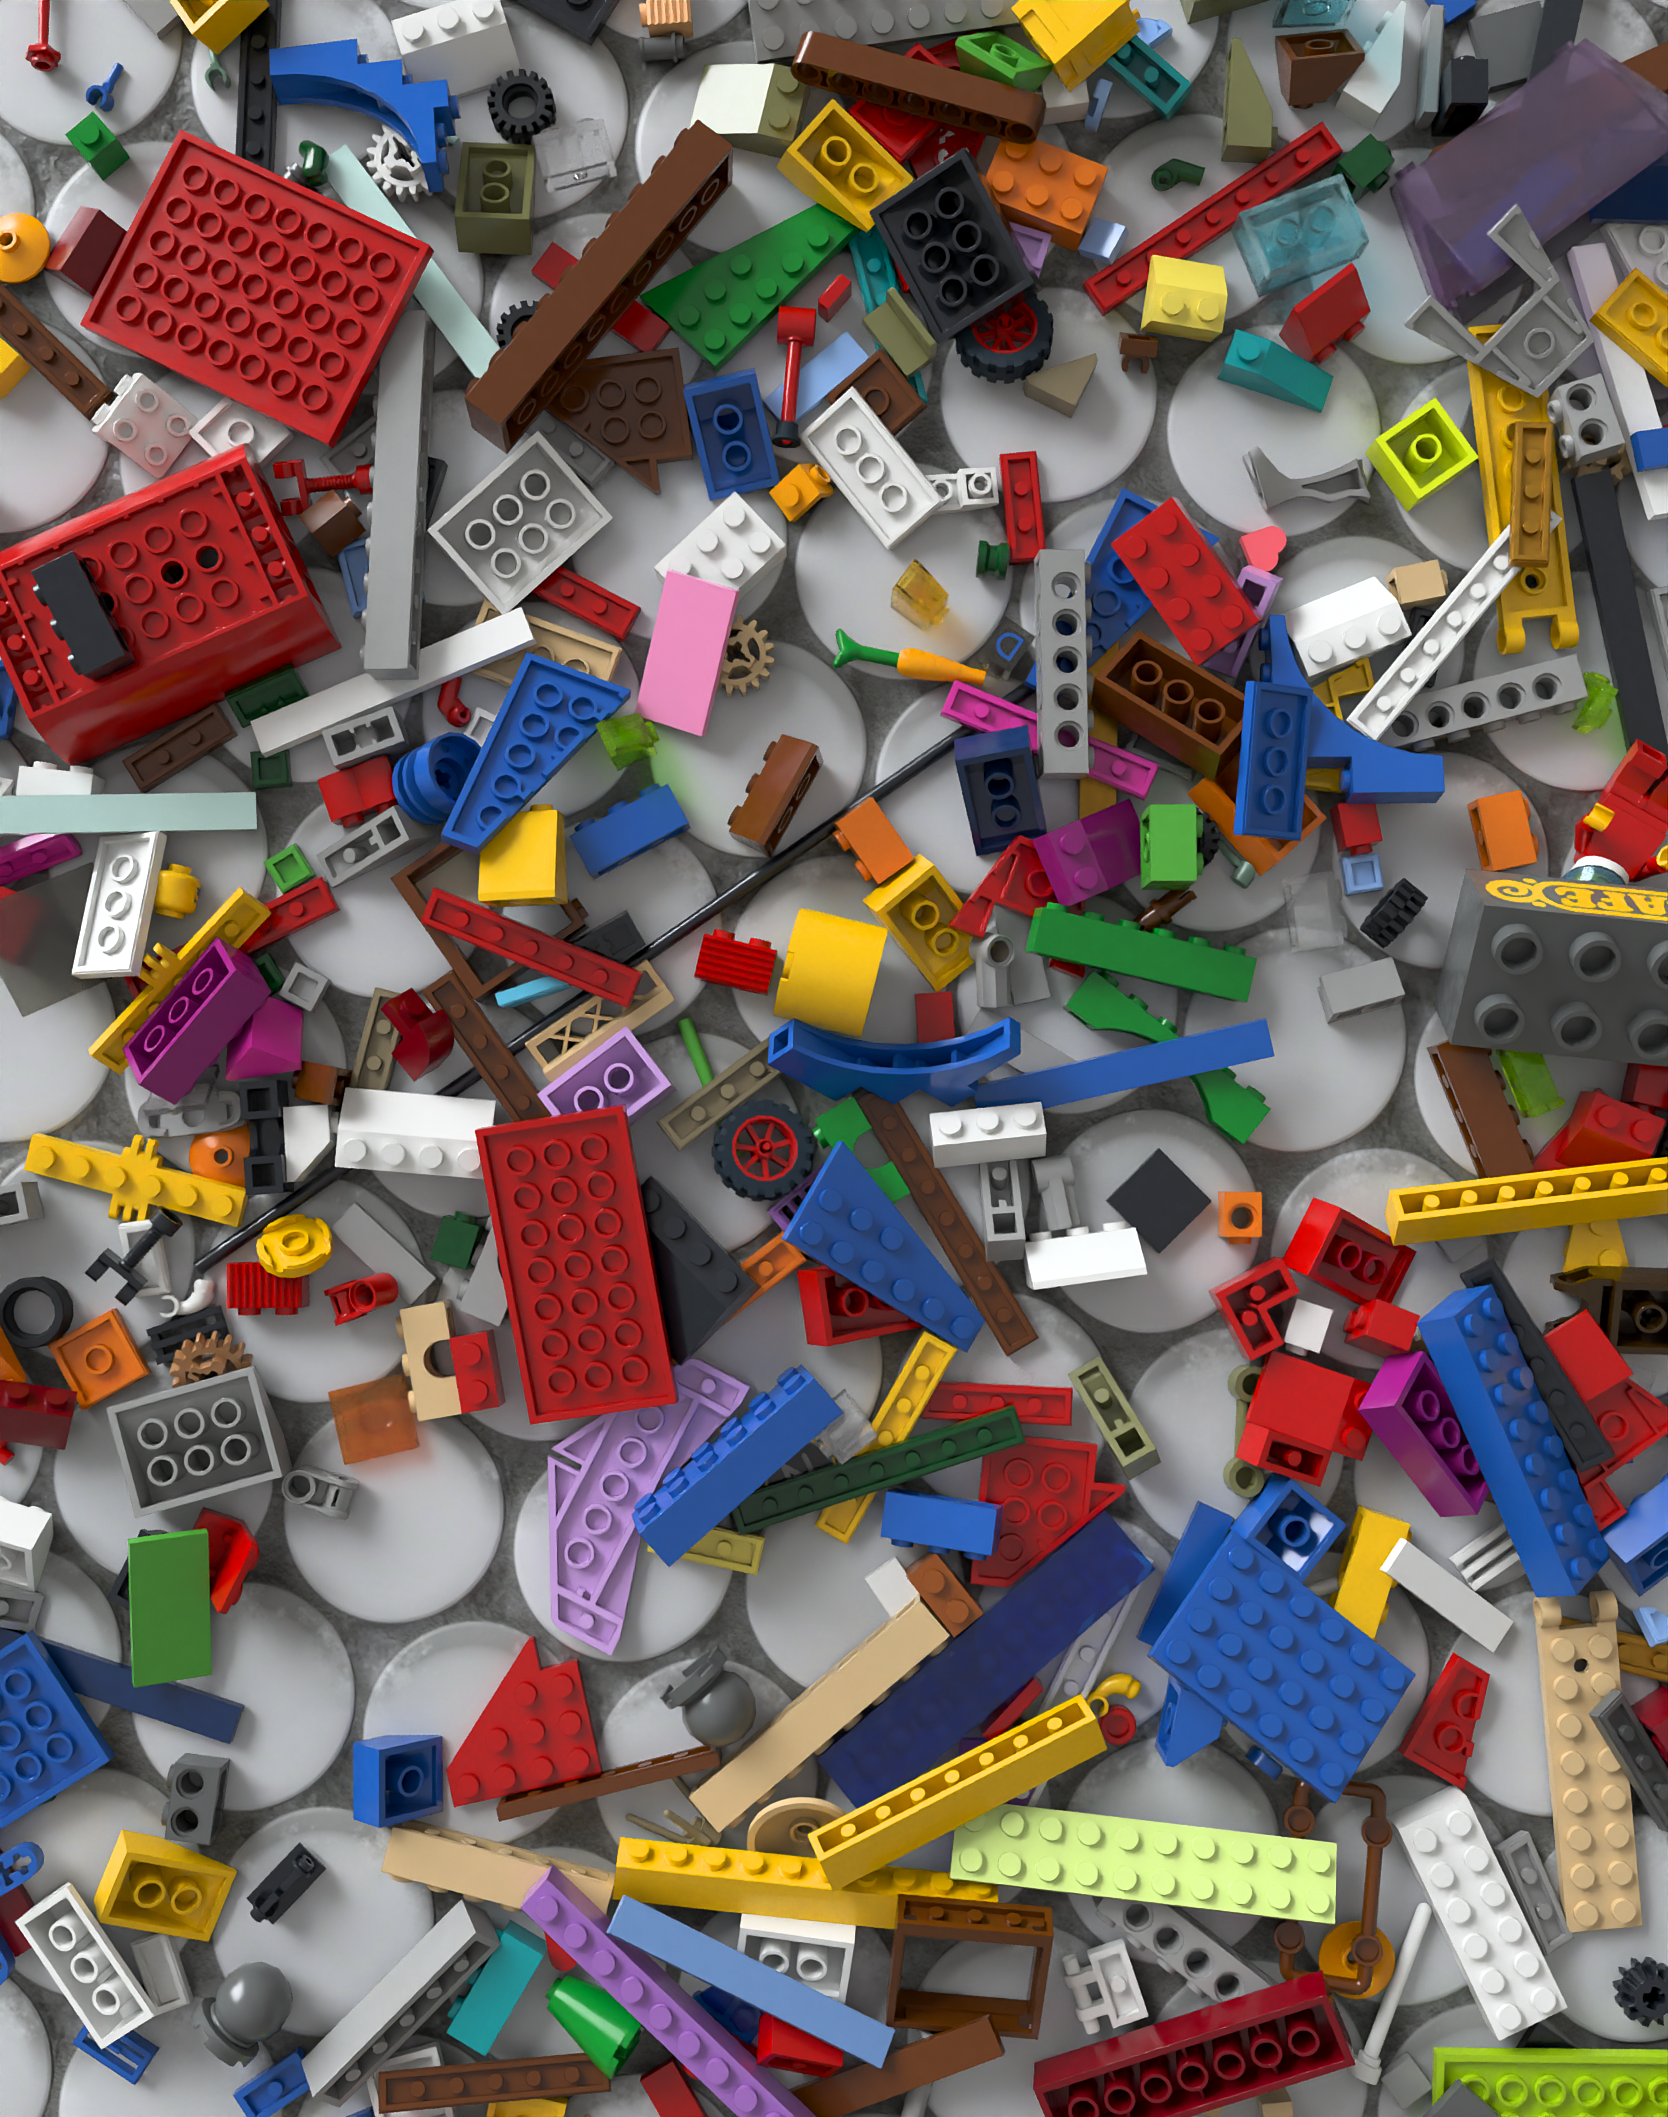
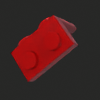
M203 1507L192 1530L206 1528L208 1531L210 1599L217 1612L227 1614L231 1605L234 1606L239 1601L243 1590L242 1582L248 1570L252 1571L255 1568L260 1550L258 1549L257 1541L244 1520Z

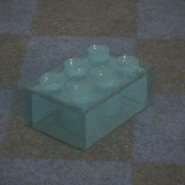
M1342 173L1240 212L1231 231L1258 298L1359 259L1370 241Z

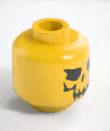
M169 863L168 870H160L153 905L155 907V914L184 920L185 915L193 914L196 911L201 882L198 878L191 876L192 868Z

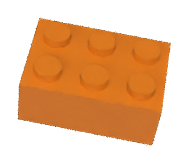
M1001 139L985 178L1009 222L1052 234L1050 242L1077 252L1104 186L1108 167L1037 139L1034 143L1028 145Z

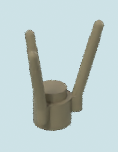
M680 1776L671 1779L702 1816L701 1819L698 1816H694L688 1823L668 1809L664 1811L666 1818L684 1830L683 1836L631 1813H627L625 1816L627 1821L675 1843L716 1847L723 1834V1831L718 1833L689 1799L691 1789Z

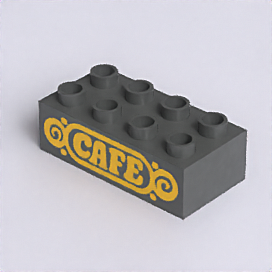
M1466 869L1434 1001V1006L1450 1044L1668 1067V889Z

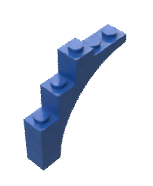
M357 39L269 49L270 78L279 105L318 104L337 106L363 113L384 123L402 136L416 152L423 167L429 193L444 191L443 174H449V163L446 150H442V148L448 147V136H456L455 119H461L458 96L450 94L447 79L414 83L412 74H405L402 59L369 63L368 55L361 54Z
M1269 615L1264 628H1260L1258 633L1259 651H1264L1265 663L1260 665V681L1311 689L1300 672L1290 647L1285 615ZM1313 693L1307 769L1344 768L1340 770L1339 789L1341 792H1345L1346 804L1436 803L1445 792L1443 755L1411 753L1385 746L1356 732L1333 715Z
M1008 1017L986 1029L958 1038L929 1043L891 1044L845 1038L819 1030L793 1018L770 1034L767 1065L835 1102L861 1086L892 1104H896L920 1089L948 1106L953 1107L978 1092V1079L1021 1054V1026L1019 1022Z

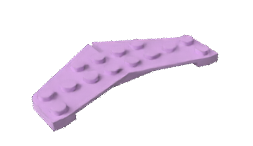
M690 1357L682 1366L677 1364L673 1367L679 1401L676 1404L602 1414L552 1448V1450L581 1464V1469L551 1454L548 1455L551 1618L555 1626L560 1630L610 1656L621 1637L641 1540L631 1515L636 1511L634 1506L646 1494L651 1493L654 1495L664 1486L663 1480L674 1469L681 1468L696 1449L737 1409L750 1388L749 1384L699 1358Z

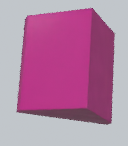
M268 996L265 1005L260 1010L255 1011L245 1022L241 1033L228 1042L226 1080L233 1081L302 1070L304 1024L302 1009Z

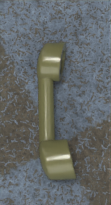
M1250 1364L1236 1367L1230 1373L1227 1381L1228 1390L1237 1399L1234 1458L1227 1462L1223 1471V1479L1227 1488L1234 1494L1246 1498L1254 1497L1260 1493L1264 1485V1474L1260 1467L1235 1457L1247 1422L1245 1418L1262 1367Z

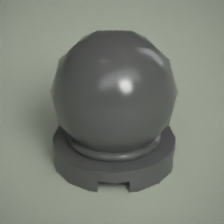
M718 1646L712 1652L710 1650L706 1651L682 1671L686 1679L675 1688L669 1684L661 1693L660 1699L669 1710L677 1706L682 1707V1720L691 1736L703 1745L723 1748L743 1739L753 1727L756 1716V1703L748 1682L735 1672L723 1670L727 1657Z
M265 1962L243 1964L227 1975L216 1993V1998H205L194 2009L191 2015L192 2025L194 2029L200 2025L202 2026L204 2032L209 2037L204 2045L219 2060L232 2067L240 2061L243 2067H246L257 2056L259 2051L258 2042L268 2040L279 2032L289 2016L293 2001L290 1984L280 1969Z

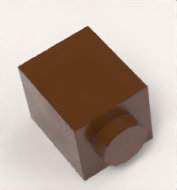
M333 489L298 516L332 558L366 531L357 519L362 515L361 511L348 496L341 500Z

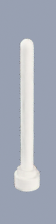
M1424 1902L1418 1904L1365 2048L1364 2050L1360 2049L1358 2055L1354 2054L1356 2065L1348 2068L1349 2073L1372 2085H1377L1382 2072V2068L1379 2066L1381 2059L1378 2056L1432 1913L1430 1905Z

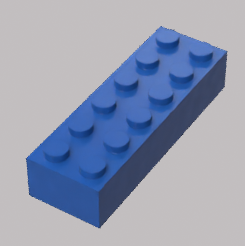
M802 1364L796 1369L790 1367L778 1377L777 1386L768 1394L762 1392L757 1395L748 1405L750 1410L739 1419L737 1417L730 1419L721 1428V1435L714 1442L702 1444L692 1454L691 1458L693 1460L682 1470L678 1467L670 1472L663 1480L664 1486L654 1495L651 1493L646 1494L634 1506L636 1511L631 1515L639 1535L668 1567L674 1564L843 1412Z

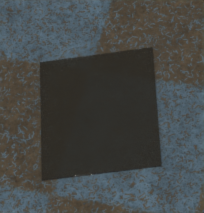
M93 862L0 899V976L22 1017L114 978L79 979L71 975L94 869Z

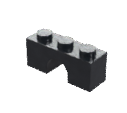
M277 1079L239 1082L241 1120L247 1122L250 1133V1152L248 1157H244L246 1195L294 1192V1182H287L283 1107H289L287 1081Z

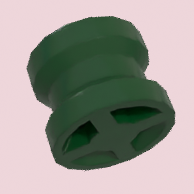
M979 540L976 578L994 575L998 580H1005L1009 543L1001 542L996 546L990 545L987 541Z

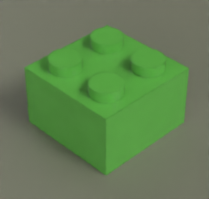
M1196 804L1149 805L1141 814V890H1186L1197 881V876H1202L1203 854L1197 853V838L1202 837L1203 818L1202 815H1196Z

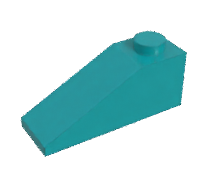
M1236 329L1228 345L1217 379L1321 413L1333 376L1271 340Z

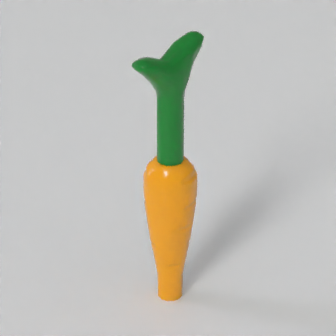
M839 628L836 631V641L840 652L833 662L835 670L848 662L862 660L896 667L901 675L912 679L954 682L957 680L979 685L984 684L986 675L984 670L970 668L948 658L915 648H905L900 653L863 646L846 635L842 629Z

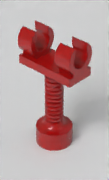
M304 459L285 460L272 464L275 479L297 477L300 497L281 500L282 516L302 514L312 505L310 494L312 492L316 493V491L327 492V490L330 491L331 489L345 490L354 488L359 490L360 495L373 494L369 480V471L372 464L356 465V471L352 475L348 474L347 476V474L341 476L337 475V477L334 475L333 477H316L315 479L307 478Z

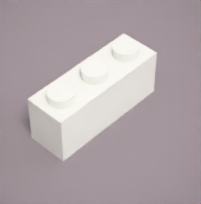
M1041 1102L929 1114L934 1168L1045 1156L1046 1128Z

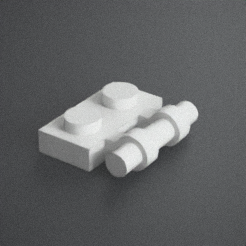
M1123 1938L1088 1949L1087 1953L1091 1965L1086 1967H1080L1076 1954L1063 1957L1062 1961L1066 1970L1063 1976L1067 1987L1072 1988L1077 2003L1074 2009L1078 2020L1083 2021L1087 2034H1094L1100 2031L1101 2027L1098 2017L1106 2014L1109 2015L1113 2028L1149 2016ZM1097 1981L1102 1998L1093 2000L1090 1997L1087 1984Z

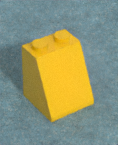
M531 805L530 811L519 812L481 850L478 888L479 902L493 908L568 904L564 815L558 810H553V805Z

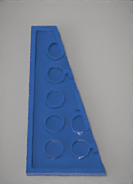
M837 1141L781 1239L959 1350L967 1353L985 1319L843 1141Z

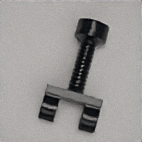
M158 1206L150 1215L151 1228L132 1247L124 1259L107 1248L85 1272L86 1275L96 1282L111 1267L128 1282L115 1296L124 1306L148 1282L134 1268L162 1236L173 1237L183 1225L179 1217L164 1206Z

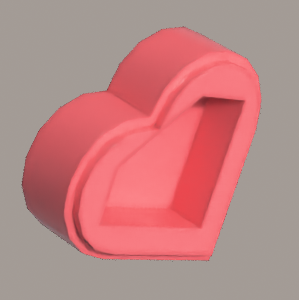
M1276 526L1257 530L1241 536L1239 539L1248 565L1269 573L1277 565L1278 554L1286 546L1287 541L1284 531Z

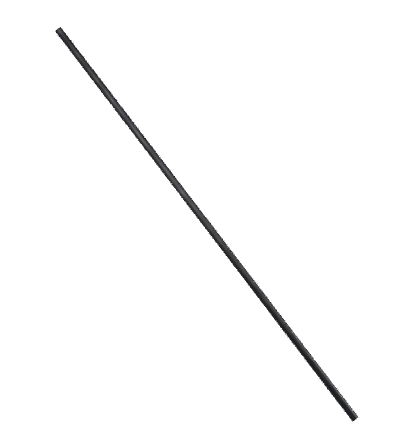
M1022 683L1001 699L1018 705L1036 691ZM962 725L621 964L632 968L645 958L650 962L836 831L832 822L863 800L873 797L876 803H878L954 750V739L973 736L978 732ZM585 990L581 991L506 1045L514 1056L527 1048L525 1043L594 994ZM472 1067L434 1095L457 1097L483 1078L477 1069ZM333 1164L193 1262L195 1268L199 1273H205L261 1234L268 1224L288 1215L354 1168L335 1167V1164Z

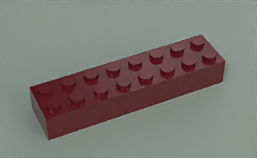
M1320 1970L1035 2062L1033 2090L1045 2117H1192L1356 2064L1350 2036L1324 1973Z

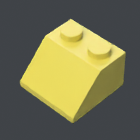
M1152 255L1140 331L1212 342L1223 331L1228 297L1224 267Z

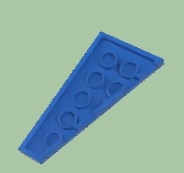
M1124 488L1120 491L1085 561L1091 564V579L1089 584H1085V598H1090L1092 604L1091 620L1086 621V635H1091L1092 655L1091 658H1087V670L1153 606L1111 546V543L1159 506ZM1199 528L1212 547L1220 540L1219 537ZM1070 591V593H1069L1067 599L1072 597V592H1071V591ZM1065 621L1056 622V629L1060 634L1065 636L1073 634L1069 623ZM1063 657L1056 659L1059 670L1064 673L1073 672V664L1069 659ZM1036 660L1023 684L1035 691L1037 687ZM1063 694L1058 695V696H1057V700H1058Z
M526 652L441 833V842L478 855L630 699L631 690Z

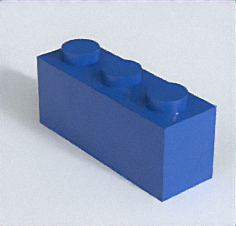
M659 783L653 784L639 793L641 798L630 804L627 801L619 802L607 810L608 815L596 822L594 818L585 820L574 828L576 833L569 837L593 880L691 828L668 783L660 787Z
M893 1488L886 1491L880 1537L891 1539V1544L894 1546L910 1548L913 1547L914 1543L928 1545L927 1550L930 1552L949 1554L950 1549L965 1551L964 1557L987 1560V1555L992 1556L999 1550L1004 1505Z

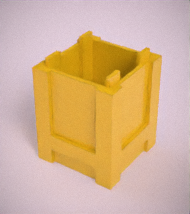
M1019 0L1011 8L1022 26L1027 39L1044 59L1054 64L1052 70L1069 92L1075 89L1141 31L1136 23L1141 16L1137 8L1131 12L1129 4L1131 0Z

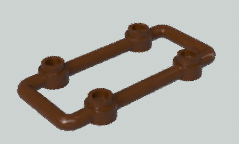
M1301 1779L1296 1782L1294 1788L1293 1804L1289 1805L1285 1810L1284 1824L1290 1832V1838L1305 1839L1306 1835L1310 1834L1315 1826L1314 1814L1311 1808L1308 1807L1309 1792L1314 1789ZM1350 1780L1342 1795L1371 1799L1370 1816L1366 1817L1361 1825L1362 1838L1368 1845L1361 1931L1355 1935L1351 1943L1353 1958L1358 1963L1357 1978L1352 1979L1324 1974L1332 1992L1361 1995L1370 1988L1373 1966L1377 1965L1383 1956L1382 1944L1376 1936L1383 1848L1391 1842L1393 1832L1389 1821L1386 1819L1387 1801L1383 1790L1372 1783ZM1283 1919L1275 1926L1274 1942L1280 1950V1973L1286 1981L1314 1972L1294 1968L1295 1955L1303 1948L1305 1943L1304 1930L1298 1921Z

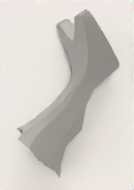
M1258 446L1250 449L1248 454L1242 456L1248 475L1264 510L1271 509L1293 498L1307 497L1326 503L1348 497L1360 499L1369 504L1371 496L1367 490V479L1363 470L1362 459L1357 460L1356 458L1324 474L1290 479L1275 468Z

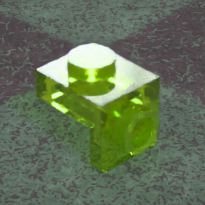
M1584 672L1582 674L1587 694L1590 697L1571 727L1583 735L1595 728L1601 729L1612 713V710L1608 707L1618 692V689L1610 685V680L1607 677L1596 672Z

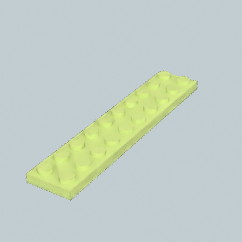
M1001 1804L954 1829L949 1879L1334 1925L1337 1843Z

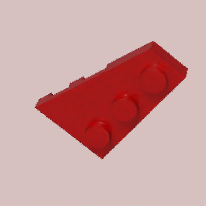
M1453 1652L1397 1751L1464 1790L1467 1777L1464 1775L1468 1757H1472L1474 1743L1472 1742L1476 1721L1481 1717L1490 1674Z

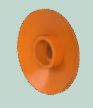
M245 1124L224 1132L196 1135L189 1151V1163L192 1173L245 1188L244 1157H248L250 1152L248 1125ZM222 1149L228 1152V1160L223 1164L217 1159V1154Z

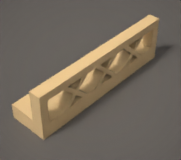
M647 958L632 968L641 972L646 970L656 984V987L645 995L635 993L634 999L637 1000L631 1004L630 1008L622 1006V1010L615 1016L600 1014L601 1003L604 998L592 995L525 1043V1046L542 1067L544 1075L550 1083L625 1026L632 1031L675 1001L673 995ZM596 1005L595 1013L586 1012ZM579 1016L593 1019L592 1030L585 1037L569 1035L571 1022ZM598 1020H605V1021H606L605 1023H603L602 1025H600V1026L597 1028V1026H598ZM565 1027L564 1034L556 1033L560 1029ZM548 1038L563 1040L561 1054L549 1062L537 1048L539 1044ZM568 1041L576 1042L567 1049Z

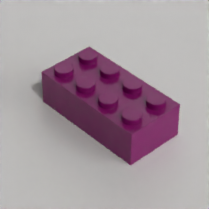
M218 936L214 939L122 1048L138 1085L173 1105H176L183 1096L192 1091L196 1080L207 1067L215 1064L223 1048L231 1039L236 1038L241 1033L245 1022L255 1011L260 1010L265 1005L268 995L271 993L270 988L251 957Z
M1424 1351L1387 1356L1358 1411L1440 1517L1478 1515L1489 1492V1488L1435 1365Z

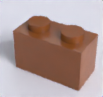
M927 1551L905 1569L907 1579L953 1637L957 1636L984 1614L981 1604L940 1553Z

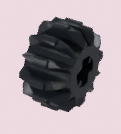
M1646 1956L1642 1964L1636 1958H1631V1968L1629 1970L1624 1967H1618L1619 1973L1623 1978L1612 1981L1613 1987L1618 1991L1614 1996L1615 2002L1623 2008V2013L1630 2020L1635 2021L1638 2019L1642 2026L1649 2027L1652 2020L1658 2025L1664 2026L1663 2015L1668 2013V1966L1661 1962L1657 1964L1652 1957Z

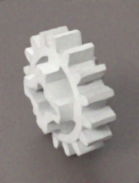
M383 124L382 128L385 134L382 137L373 134L372 139L376 147H369L366 151L371 161L367 162V167L370 173L374 174L372 178L378 187L383 186L387 197L396 192L400 202H404L407 194H411L415 202L419 201V192L424 191L429 197L433 195L429 193L423 167L416 152L402 136ZM401 154H403L406 159L408 158L411 162H413L414 167H412L409 162H406L401 157Z

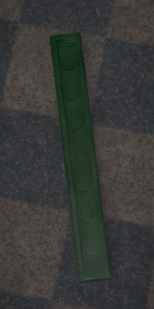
M1013 1404L759 1487L739 1504L732 1513L741 1536L1026 1443V1439Z

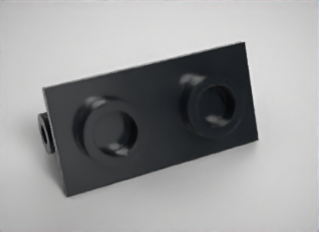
M299 1842L246 1898L253 1906V1909L250 1911L251 1917L259 1923L265 1919L274 1925L327 1868Z

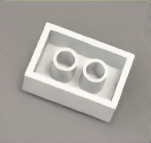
M734 492L669 552L654 569L657 579L663 585L667 570H674L739 590V602L787 557L786 544Z

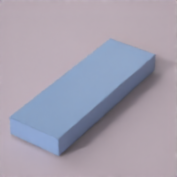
M847 331L800 369L795 423L801 421L825 401V396L869 358ZM784 383L763 400V405L778 422L781 421Z

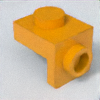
M815 463L798 464L769 494L787 519L793 522L797 521L818 500L823 497H830L835 490L829 483L830 477L821 466Z

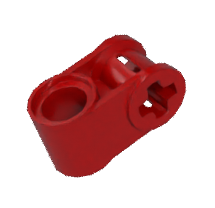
M382 1272L337 1285L323 1292L325 1296L330 1297L337 1317L334 1323L335 1326L366 1316L371 1311L391 1305L396 1301L399 1289L395 1278L388 1273Z

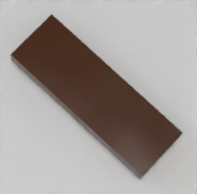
M215 702L122 760V763L139 790L145 794L232 740L238 734L219 704Z

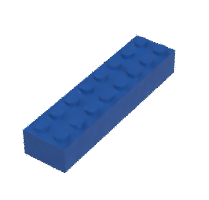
M1492 1284L1454 1291L1416 1324L1536 1597L1576 1596L1611 1558L1607 1543L1600 1534L1593 1517V1511L1587 1504L1580 1488L1577 1474L1570 1465L1564 1451L1563 1442L1556 1433L1548 1408L1543 1402L1534 1382L1533 1373L1526 1364L1519 1348L1518 1339L1512 1332L1505 1316L1502 1302L1497 1297Z

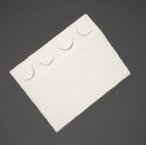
M537 431L434 523L426 533L503 615L514 608L613 517L540 432Z

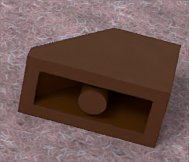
M302 1060V1070L294 1071L292 1078V1089H296L294 1097L328 1105L342 1106L345 1088L349 1087L353 1070Z

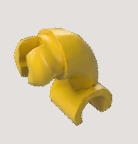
M1117 1673L1103 1680L1096 1690L1090 1691L1086 1703L1090 1707L1093 1700H1102L1103 1703L1097 1713L1099 1717H1102L1109 1709L1107 1702L1109 1695L1124 1694L1129 1699H1135L1142 1686L1139 1680L1132 1678V1675Z

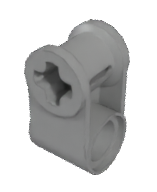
M301 1465L285 1476L281 1489L283 1496L291 1503L316 1510L332 1518L346 1520L350 1514L347 1508L353 1490L358 1489L360 1481L344 1474L329 1472L311 1465ZM301 1475L309 1480L311 1486L308 1493L297 1491L294 1486L295 1476Z

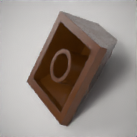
M1348 29L1275 36L1281 94L1289 106L1297 109H1307L1312 107L1314 103L1326 102L1365 59V52Z

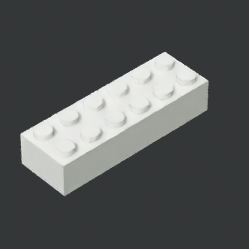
M1451 1785L1387 1816L1480 2013L1496 2038L1500 2041L1568 2008L1467 1796L1457 1786Z

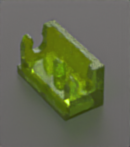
M1495 1050L1522 1118H1534L1566 1105L1563 1097L1561 1098L1558 1095L1542 1054Z

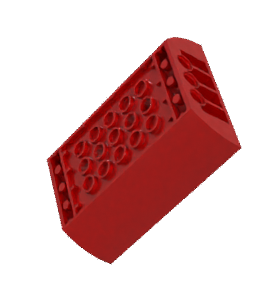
M248 443L238 445L0 551V657L29 721L50 748L71 766H78L197 713L215 702L226 700V692L285 665L293 663L294 667L298 668L342 648L262 468L256 459L253 448ZM209 549L216 550L219 555L217 564L212 568H203L200 564L202 553ZM71 551L85 559L102 595L113 598L114 607L111 613L136 662L96 682L83 676V674L78 675L74 671L67 657L72 652L66 641H61L55 634L50 624V620L54 617L49 607H44L40 603L32 587L37 584L31 573L32 570ZM172 565H181L184 570L183 578L178 583L169 584L165 578L167 569Z

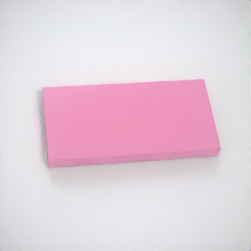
M667 570L634 715L701 737L706 735L740 595L739 590L678 571Z

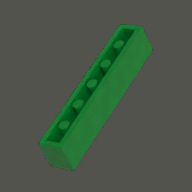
M1047 902L1046 908L1041 907L1034 910L1025 950L1026 953L1232 1002L1248 1001L1257 958L1245 956L1246 949L1224 945L1223 950L1210 947L1211 941L1190 936L1188 942L1175 939L1176 932L1154 928L1153 933L1140 930L1141 924L1119 919L1118 925L1104 922L1105 915L1083 911L1082 916L1068 913V906Z

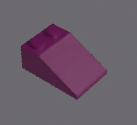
M1130 798L1032 840L1057 901L1065 906L1081 902L1141 874L1140 821Z

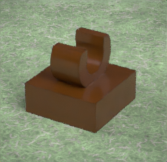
M1120 332L1118 350L1119 354H1123L1121 358L1122 370L1127 372L1129 361L1132 358H1139L1142 360L1141 373L1146 374L1150 366L1148 357L1156 358L1157 337Z

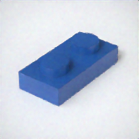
M300 2046L236 2089L233 2096L246 2117H270L310 2089L301 2063L306 2055Z

